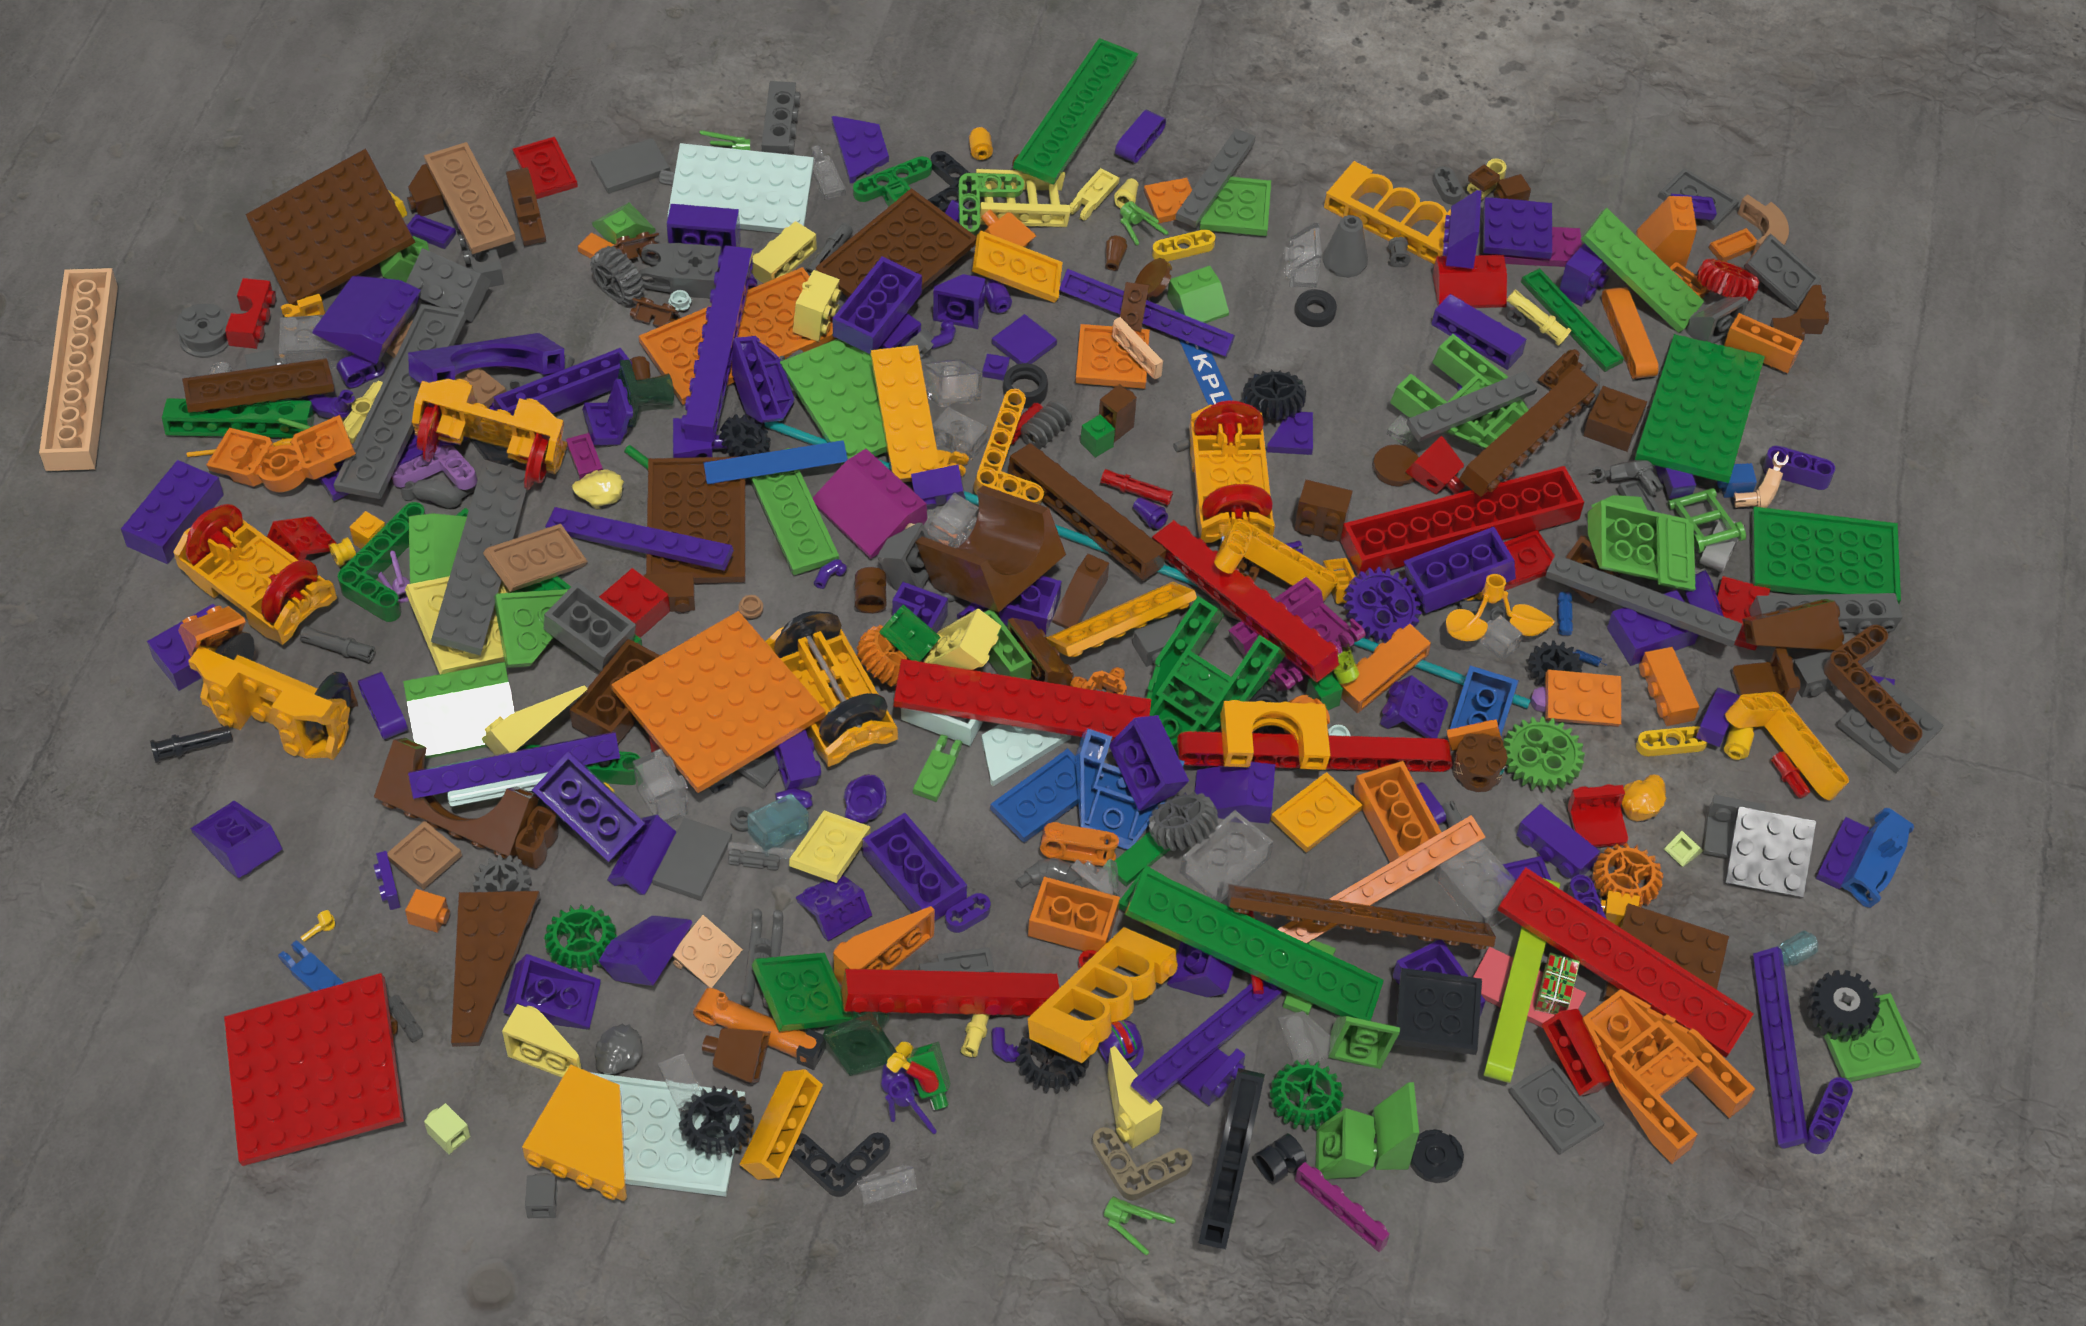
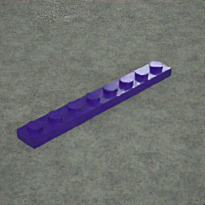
M1067 269L1060 286V291L1121 314L1123 290ZM1146 300L1143 324L1225 357L1228 356L1235 335Z
M554 507L545 526L549 528L562 524L569 536L573 538L724 571L734 551L732 545L558 507Z
M616 733L600 734L410 771L408 775L412 796L414 799L546 773L567 752H571L584 765L618 759L620 754Z
M1777 946L1753 953L1778 1145L1785 1149L1807 1143L1808 1136L1782 950Z
M1263 980L1264 993L1253 994L1251 983L1133 1080L1131 1087L1152 1104L1282 995L1284 989Z

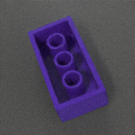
M882 256L833 317V336L868 354H871V350H878L921 295L922 275Z
M177 460L121 528L126 546L165 564H169L174 558L173 552L184 532L191 528L201 514L214 508L224 494L219 477Z
M1495 527L1404 561L1407 582L1409 585H1414L1412 591L1418 594L1417 599L1422 603L1421 606L1425 613L1482 592L1486 578L1491 574L1503 576L1506 582L1516 579L1514 559Z
M567 752L532 789L537 796L608 862H611L647 824L571 752Z
M906 813L901 814L863 838V856L911 913L931 906L935 909L934 921L944 916L949 908L967 898V884Z

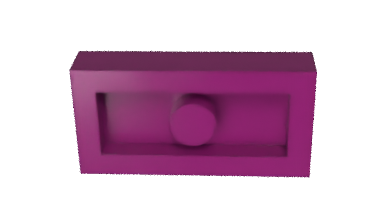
M589 433L566 439L568 450L580 480L586 474H591L595 470H603Z

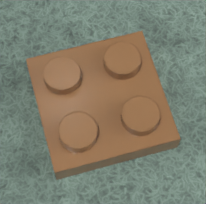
M423 821L394 846L387 855L393 865L424 890L462 856L459 848L426 821Z

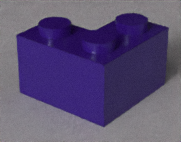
M902 582L892 600V616L904 605L936 633L941 629L948 616V598Z

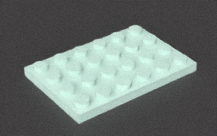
M680 143L670 204L739 209L740 229L782 233L784 228L789 227L795 221L805 226L814 157Z
M592 1073L620 1085L626 1184L727 1196L736 1149H732L733 1154L731 1157L725 1152L722 1153L720 1160L716 1157V1154H712L707 1159L705 1151L697 1155L695 1148L689 1149L687 1147V1141L682 1140V1131L679 1129V1122L681 1121L680 1112L685 1110V1101L692 1102L691 1096L693 1094L700 1097L702 1088L707 1093L712 1092V1088ZM737 1091L738 1097L744 1096L746 1098L745 1092ZM702 1114L695 1121L694 1126L696 1129L700 1128L701 1123L704 1121ZM737 1116L732 1118V1122L729 1124L731 1131L736 1128L739 1122Z

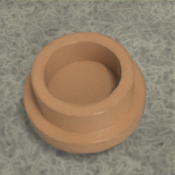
M747 595L739 603V612L745 618H756L762 614L764 609L763 602L755 595Z

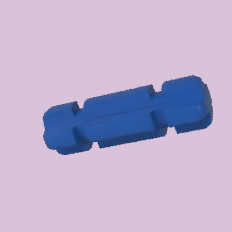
M1560 592L1558 597L1559 634L1562 636H1570L1573 631L1572 594L1570 592Z

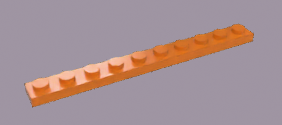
M1471 815L1330 899L1371 906L1485 838V835ZM1302 918V921H1291L1277 930L1305 943H1309L1339 924L1328 922V925H1318L1310 919Z

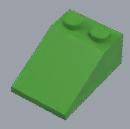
M1348 1016L1337 1017L1331 1031L1328 1058L1381 1069L1400 1033V1028Z
M1408 1082L1374 1107L1372 1116L1374 1117V1129L1376 1132L1374 1138L1375 1170L1409 1169L1419 1135L1414 1082Z

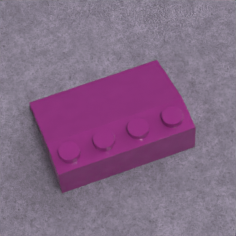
M867 449L848 459L813 497L817 509L870 559L879 554L888 538L905 530L907 524L923 523L924 525L928 522L926 502Z

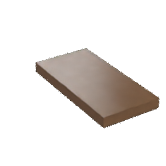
M562 524L488 547L483 552L510 592L584 567L588 562Z

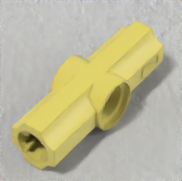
M381 381L374 382L363 397L353 401L352 411L343 421L352 444L383 384Z

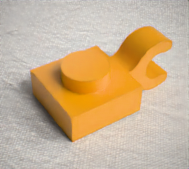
M320 294L297 300V306L284 304L280 307L286 323H293L298 319H302L304 323L322 317L325 314Z

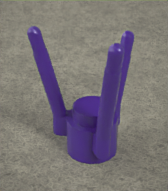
M908 1077L895 1080L890 1085L889 1094L885 1097L889 1105L891 1122L896 1120L895 1103L902 1107L912 1106L931 1133L936 1134L937 1130L914 1100L915 1093L919 1095L917 1086L912 1084Z

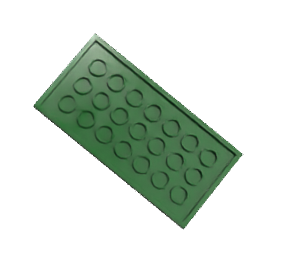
M1674 334L1635 460H1647L1653 465L1729 483L1765 356Z

